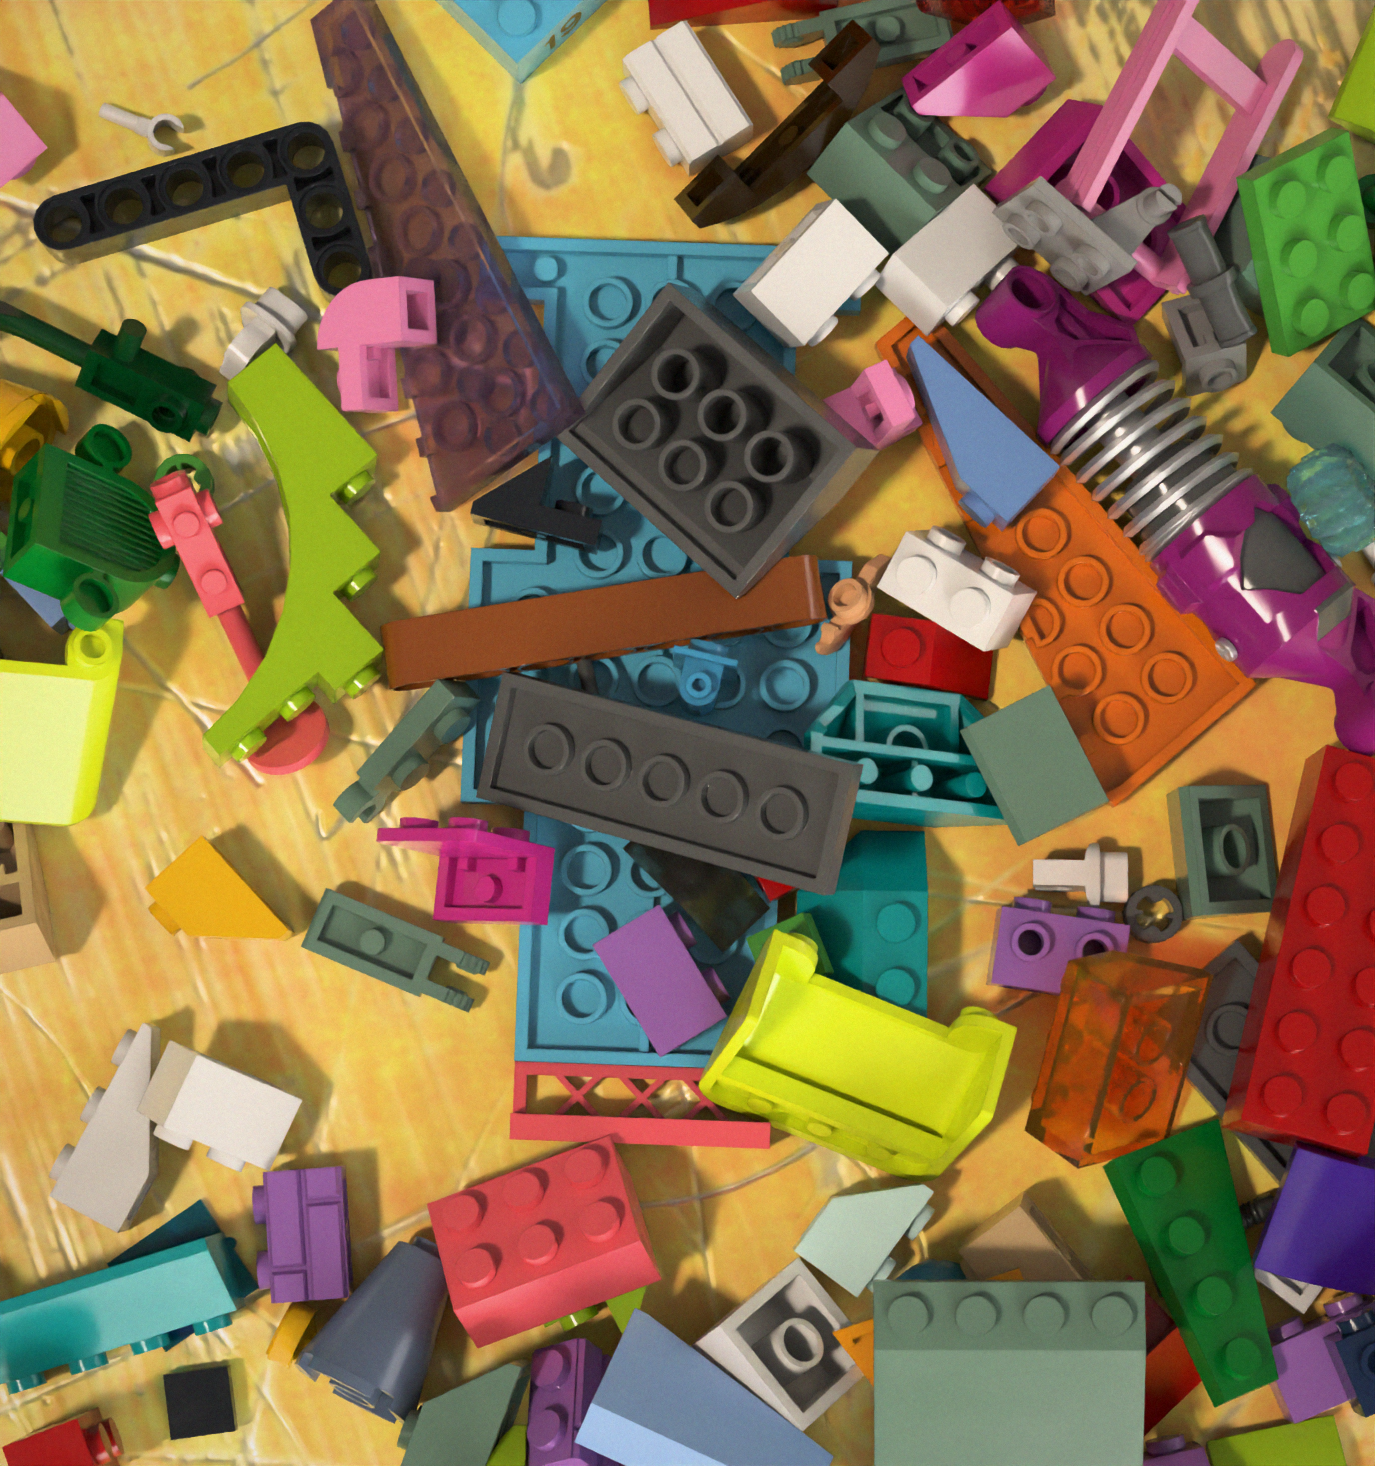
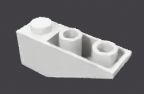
M142 1023L138 1032L128 1029L111 1059V1063L118 1066L107 1090L101 1086L94 1090L80 1117L81 1121L88 1124L76 1147L69 1143L64 1146L49 1174V1178L56 1181L49 1195L51 1198L117 1233L128 1231L158 1175L159 1138L153 1135L157 1123L137 1112V1108L160 1062L161 1028L150 1023Z

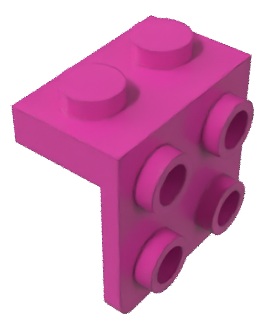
M401 817L399 828H378L376 839L378 843L439 856L433 920L459 924H548L555 848L529 842L530 831L493 827L490 833L487 832L488 821L467 817H450L448 827L438 828L439 822L436 820L416 817Z

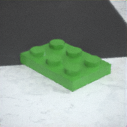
M1331 127L1236 177L1272 353L1290 357L1375 310V268L1348 130Z

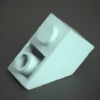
M914 1183L830 1196L792 1249L858 1298L865 1287L873 1292V1279H887L897 1262L888 1255L903 1234L913 1241L931 1218L935 1209L928 1205L927 1201L934 1191L922 1183Z

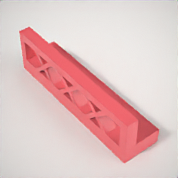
M515 1061L513 1113H510L509 1139L592 1142L610 1135L613 1143L770 1149L771 1123L757 1120L756 1122L729 1121L714 1103L701 1093L699 1087L693 1082L700 1081L704 1068ZM528 1075L555 1076L573 1095L554 1114L526 1113ZM565 1076L592 1078L581 1089L577 1090ZM602 1078H619L637 1097L617 1117L601 1116L583 1097ZM630 1079H657L643 1093L630 1081ZM666 1080H683L701 1100L682 1119L665 1118L647 1099ZM578 1101L591 1116L563 1114ZM640 1104H643L655 1118L628 1116ZM707 1106L719 1120H696L692 1118Z

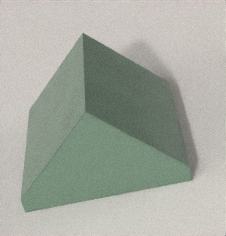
M1050 685L960 730L1018 846L1096 810L1109 802Z
M1266 785L1183 786L1168 793L1166 797L1177 897L1183 908L1182 921L1271 912L1277 881Z

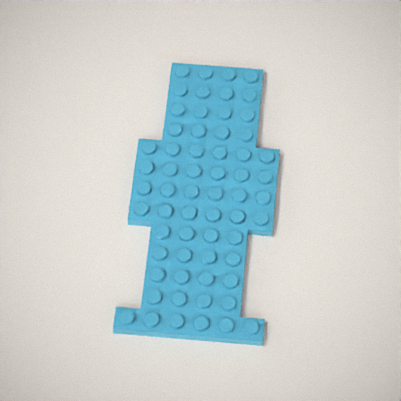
M484 235L482 302L544 305L538 463L553 456L555 465L544 506L554 508L556 500H566L593 509L592 518L602 521L603 534L597 555L536 539L535 550L471 548L468 609L704 571L556 438L552 432L668 282L697 290L795 376L796 347L784 348L733 296V293L777 246ZM849 297L833 315L859 316L861 297L855 301ZM789 551L782 558L789 557ZM818 560L828 617L824 621L826 623H829L833 617L827 601L828 594L837 582L852 578L853 561ZM824 622L799 628L712 641L728 648L727 658L739 660L735 682L722 679L715 708L711 713L702 717L687 714L680 705L679 681L682 669L673 667V648L595 660L592 663L600 695L804 748V733L845 682L849 681L850 636L838 651L827 656L820 655L815 650V644L821 638V626ZM577 664L521 673L582 690ZM502 676L466 681L482 700L468 714L471 717V721L463 732L460 802L464 804L502 805L476 797ZM524 811L523 830L530 831L529 842L555 848L548 924L520 925L514 1061L705 1068L755 964L746 938L777 924L778 900L768 904L753 875ZM657 905L661 906L666 916L678 910L697 941L696 945L687 950L700 972L712 966L731 997V1000L721 1005L727 1018L661 1058L592 946Z

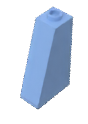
M637 1308L634 1309L574 1441L625 1466H830L834 1457L657 1320Z

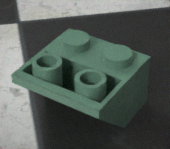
M903 86L846 122L806 174L831 199H837L885 248L891 257L893 253L971 185L975 184L979 188L993 171L980 159L977 150L969 142L957 137L937 116L919 115L911 107Z

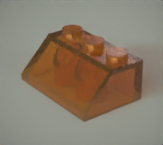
M1116 950L1068 960L1066 971L1060 983L1061 991L1053 1022L1046 1037V1049L1037 1084L1032 1092V1103L1024 1131L1077 1169L1112 1160L1169 1138L1214 975L1204 969Z

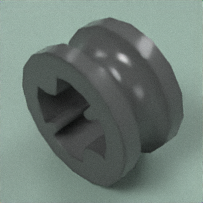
M1159 885L1145 886L1133 892L1127 899V903L1124 904L1122 911L1123 924L1130 925L1129 934L1137 941L1147 944L1163 942L1173 937L1179 930L1183 920L1182 904L1177 895L1168 888ZM1143 898L1151 904L1162 900L1168 907L1169 913L1162 915V918L1169 921L1162 931L1154 925L1143 929L1137 922L1136 916L1143 914V911L1136 908Z

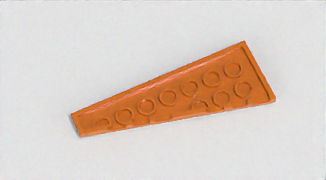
M906 316L875 342L874 349L881 362L887 359L890 367H895L897 373L902 375L909 384L915 401V409L923 422L916 431L981 559L985 560L986 557H990L1010 566L1020 574L1018 581L1037 591L1018 627V631L1046 686H1051L1109 799L1108 804L1113 809L1257 684L1252 678H1247L1233 661H1226L1218 654L1215 648L1216 642L1213 640L1207 626L1193 613L1180 614L1163 598L1156 586L1158 576L1149 567L1151 562H1145V556L1139 555L1138 547L1129 537H1123L1124 531L1113 519H1107L1108 513L1097 501H1092V495L1082 483H1076V477L1066 465H1060V458L1056 454H1050L1051 448L1046 449L1039 442L1034 428L944 325L941 324L931 334L926 336ZM918 335L1060 466L1054 478L1002 532L992 522L987 528L982 527L958 503L963 495L955 489L906 359L909 345Z

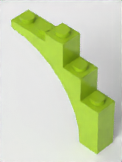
M277 343L227 382L228 402L257 440L277 483L288 527L290 571L283 612L265 658L237 701L202 736L203 750L219 768L232 757L237 763H241L255 753L267 740V736L263 731L281 715L289 722L302 713L316 698V695L311 691L314 687L317 686L335 704L346 693L352 699H356L367 691L381 676V672L377 667L382 663L384 649L340 601L344 596L350 602L356 600L376 582L378 575L374 571L379 566L381 551L338 505L341 500L347 506L353 504L373 486L375 479L371 475L375 473L378 454Z

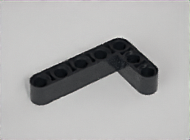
M309 121L294 123L54 195L42 202L37 208L33 219L34 231L49 254L57 261L71 265L84 263L291 200L314 278L327 302L330 303L344 289L333 287L328 283L330 272L341 263H352L361 269L360 277L356 282L375 279L334 143L328 131L319 124ZM313 145L325 151L323 160L312 169H301L293 165L295 154L305 146ZM254 163L264 168L261 180L252 187L243 188L233 183L235 172L245 164ZM194 181L203 185L202 195L197 202L187 206H181L173 202L175 190L183 183ZM134 199L142 202L141 214L135 221L129 224H119L113 221L114 210L123 201ZM333 204L343 210L340 221L331 228H317L310 222L313 212L322 205ZM72 217L81 220L80 232L74 239L69 242L53 240L54 228L60 221Z

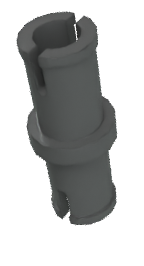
M1202 214L1192 217L1168 230L1167 234L1172 239L1191 281L1187 285V290L1192 299L1199 298L1218 338L1219 347L1222 349L1231 347L1256 334L1258 330L1252 323L1234 283L1238 279V274L1233 264L1226 265L1207 225L1206 216Z

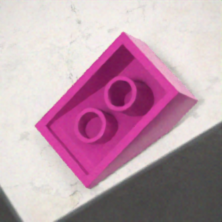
M1067 99L983 190L998 205L1039 176H1042L1055 187L1068 176L1103 106ZM1128 138L1096 203L1108 211L1138 195L1146 188L1160 187L1167 183L1132 140ZM1183 202L1181 205L1176 206L1177 209L1172 212L1166 222L1155 226L1143 240V243L1159 257L1162 256L1170 240L1167 231L1178 225L1186 209V205ZM1133 268L1129 273L1092 292L1089 296L1111 317L1133 326L1167 289L1155 287Z

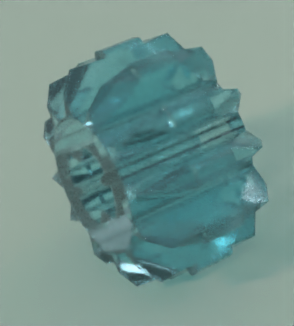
M1331 443L1321 450L1317 448L1302 457L1301 462L1290 469L1287 476V488L1291 493V502L1297 508L1300 520L1306 524L1312 538L1318 539L1326 551L1340 557H1344L1352 551L1358 552L1374 543L1375 481L1366 473L1363 463L1357 462L1350 450L1335 443Z

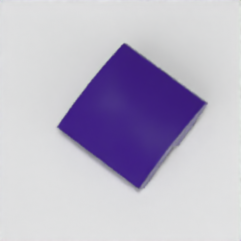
M1296 1140L1253 1254V1267L1321 1287L1358 1294L1375 1295V1159L1367 1156L1351 1159Z

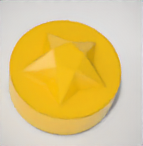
M301 1301L292 1302L266 1351L267 1359L288 1369L292 1362L298 1358L300 1352L318 1333L315 1324L318 1310Z

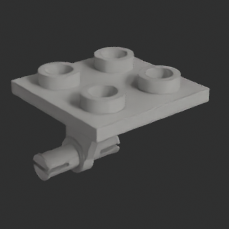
M1039 176L1000 202L992 213L1004 223L1002 225L1003 230L1013 242L1022 248L1035 250L1051 265L1050 271L1058 282L1072 291H1081L1087 296L1129 273L1138 262L1131 255L1155 226L1166 222L1172 212L1177 209L1176 206L1181 205L1182 194L1179 188L1173 184L1149 187L1138 195L1090 220L1042 176Z

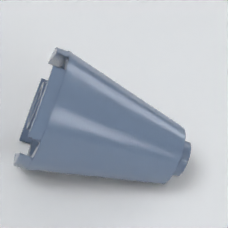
M419 1236L415 1237L412 1244L398 1241L300 1352L294 1363L295 1367L314 1382L317 1381L320 1374L330 1378L328 1384L334 1388L332 1393L388 1422L395 1424L396 1420H398L403 1425L411 1409L417 1411L449 1296L437 1244Z

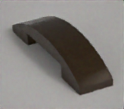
M852 19L808 63L823 81L735 170L717 155L674 198L695 225L699 228L715 225L739 216L760 205L798 178L826 149L858 106L869 84L881 49L876 40Z

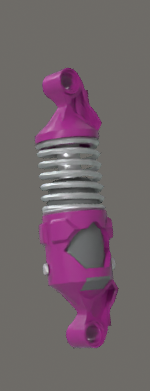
M1019 265L1013 267L976 309L975 320L982 335L992 344L1007 349L1018 347L1037 354L1040 410L1036 438L1046 449L1051 448L1050 454H1062L1060 465L1073 464L1099 441L1105 448L1078 471L1076 483L1088 482L1114 459L1121 466L1092 491V501H1102L1129 477L1133 479L1126 487L1125 495L1108 509L1107 519H1118L1126 511L1133 518L1124 527L1123 537H1133L1140 531V537L1144 542L1140 545L1139 555H1145V562H1152L1149 567L1158 576L1156 586L1163 598L1180 614L1193 613L1202 620L1216 642L1215 648L1218 654L1226 661H1233L1247 678H1284L1332 689L1335 696L1337 713L1334 717V728L1337 737L1349 751L1369 757L1374 756L1375 599L1355 588L1356 584L1342 570L1341 561L1333 552L1325 550L1321 545L1306 537L1299 525L1301 511L1286 490L1276 483L1266 484L1258 473L1253 474V468H1241L1237 471L1236 466L1239 452H1224L1216 456L1222 445L1223 434H1207L1201 437L1206 428L1207 416H1191L1185 419L1190 410L1191 398L1177 397L1169 401L1175 390V380L1161 379L1154 382L1159 372V362L1151 360L1153 355L1143 344H1140L1133 326L1108 315L1089 311L1066 288L1060 286L1050 276L1030 266ZM1158 395L1144 412L1138 408ZM1172 414L1159 430L1155 427L1156 424ZM1186 434V436L1182 440L1178 441L1173 446L1171 445V443H1173L1174 441H1176L1177 439Z

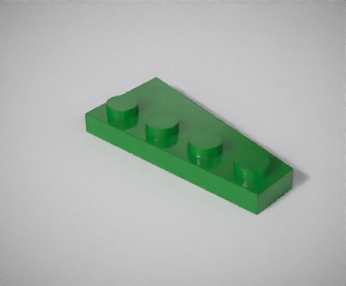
M1219 1119L1114 1158L1102 1166L1214 1408L1279 1379Z

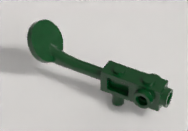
M0 300V331L22 338L81 367L75 383L76 387L149 422L152 427L160 432L172 433L188 442L191 441L195 432L205 436L209 434L223 405V402L212 397L217 385L201 378L190 368L177 366L140 348L147 332L142 322L136 319L124 320L117 336L101 329L91 345Z

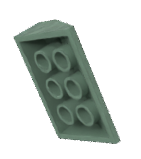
M873 1279L874 1466H1143L1146 1369L1145 1282L1141 1280Z

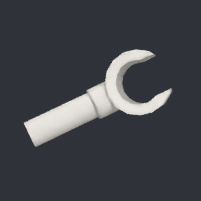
M103 103L99 110V117L133 130L136 134L147 138L151 151L158 156L167 157L173 155L175 149L167 144H161L155 139L154 133L157 129L167 126L176 132L184 133V126L180 119L171 114H159L150 120L108 103Z

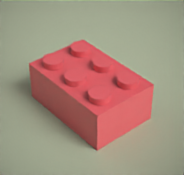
M610 1135L427 1204L453 1311L477 1348L662 1280L631 1175Z

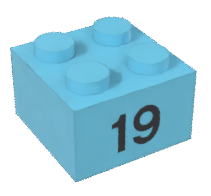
M607 0L435 1L521 84Z

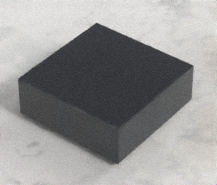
M230 1365L172 1372L163 1375L171 1440L238 1430Z

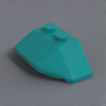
M852 679L845 682L804 733V749L864 764L852 815L854 819L932 828L1007 825L960 733V730L985 717L961 694Z
M861 830L845 846L835 894L824 896L799 889L797 891L796 915L802 912L811 913L835 972L827 976V978L927 1018L928 881L925 831Z

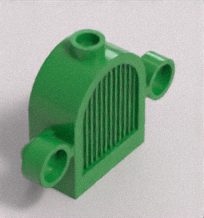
M107 424L94 425L77 442L75 455L45 443L14 475L3 577L60 600L61 610L67 620L75 627L89 632L99 630L115 614L130 608L153 585L161 589L168 588L175 579L180 564V557L175 553L176 546L174 545L164 550L150 522L148 514L158 510L155 499L133 481L118 475L131 461L132 449L127 438L118 429Z

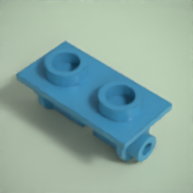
M690 639L688 648L674 645L673 667L682 669L679 681V702L687 714L702 717L711 713L717 704L722 679L736 681L739 660L727 658V647L699 639Z

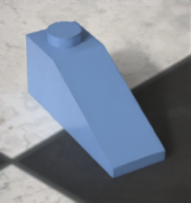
M918 335L909 345L906 359L955 489L963 495L958 503L982 527L987 528L992 522L1002 532L1054 478L1060 466Z

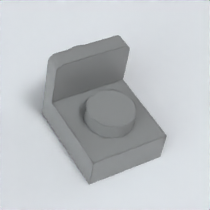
M1190 295L1162 302V319L1182 365V385L1187 396H1194L1205 392H1220L1228 389L1233 384L1243 382L1247 378L1246 341L1222 349L1219 347L1218 338L1199 298L1192 299Z

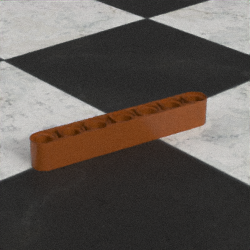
M799 555L781 558L740 599L734 598L707 572L699 571L403 619L381 625L380 633L389 690L409 691L429 688L437 679L463 682L502 676L503 672L522 673L576 664L581 660L591 659L595 661L674 648V645L680 647L688 646L690 639L712 642L799 628L824 622L828 617L818 558L816 555Z

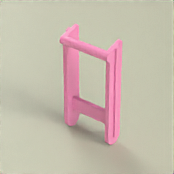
M1158 0L1068 176L1061 180L1054 188L1090 220L1106 212L1096 201L1173 53L1235 109L1179 221L1181 223L1192 217L1204 214L1207 219V225L1214 237L1238 190L1236 177L1247 172L1302 62V48L1291 39L1282 40L1266 52L1255 72H1253L1192 17L1199 0ZM1172 239L1169 240L1161 257L1142 242L1131 255L1138 262L1134 269L1155 287L1167 289L1176 295L1180 293L1185 294L1187 285L1191 281Z

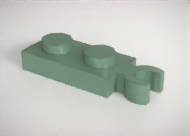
M437 679L358 769L356 773L360 776L359 780L346 788L336 799L333 806L349 823H353L358 817L363 823H369L383 808L386 798L392 791L401 792L408 790L427 774L430 768V764L427 761L442 744L452 742L465 731L471 721V717L468 714L482 699L466 682Z

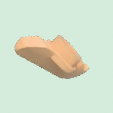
M879 554L863 566L856 580L852 578L843 579L831 588L827 601L833 617L829 623L824 622L821 626V638L815 644V650L818 654L827 656L838 651L847 641L857 623L864 620L871 613L875 604L877 586L892 559L891 557Z

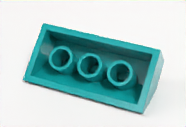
M221 1232L1 1301L0 1385L6 1383L9 1395L47 1383L44 1371L68 1363L71 1375H75L109 1364L106 1351L130 1344L133 1356L171 1344L168 1332L192 1324L195 1336H199L233 1325L230 1312L243 1308L246 1304L225 1233Z

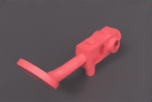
M185 470L172 472L149 485L158 508L157 511L148 514L150 522L164 550L174 545L176 546L209 618L215 615L218 616L249 682L265 656L240 605L245 603L243 590L214 531V527L223 524L222 517L208 488L197 493ZM313 701L302 713L289 722L281 715L263 731L267 736V740L247 760L258 771L270 775L293 773L312 763L321 754L329 739V723L322 708Z

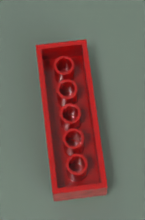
M1326 744L1305 759L1221 1127L1294 1147L1297 1140L1355 1159L1367 1155L1375 1122V758Z

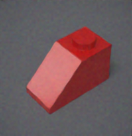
M872 613L868 624L862 681L963 695L967 699L987 701L993 650L982 651L931 620Z

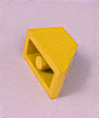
M202 835L144 888L155 900L148 907V910L173 936L181 929L188 936L205 939L287 941L295 934L292 928L212 841Z

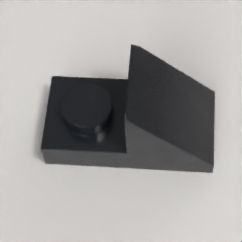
M553 456L473 501L470 514L474 524L595 555L598 553L603 534V524L601 520L592 518V508L566 500H556L554 508L544 506L555 466Z

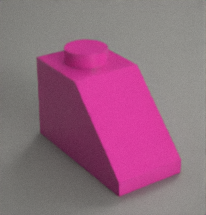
M999 0L902 77L901 80L911 107L919 115L1007 118L1019 107H1025L1037 101L1044 94L1047 86L1056 79V76L1044 50Z

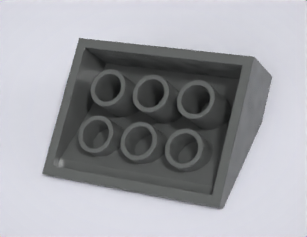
M669 282L552 432L556 438L736 599H740L844 497L880 452L879 449L697 290Z

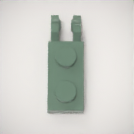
M870 0L819 12V17L782 25L771 32L775 48H793L812 43L823 37L824 45L826 46L853 19L881 46L875 69L929 57L954 37L945 0ZM814 57L796 60L785 65V67H781L780 73L784 85L789 86L820 80L819 75L808 65Z
M328 888L324 891L301 945L304 949L415 996L421 997L423 993L468 1013L475 999L468 997L466 992L450 985L444 987L428 980L437 957L439 956L453 962L457 968L473 975L479 973L485 976L490 962L444 943L446 938Z

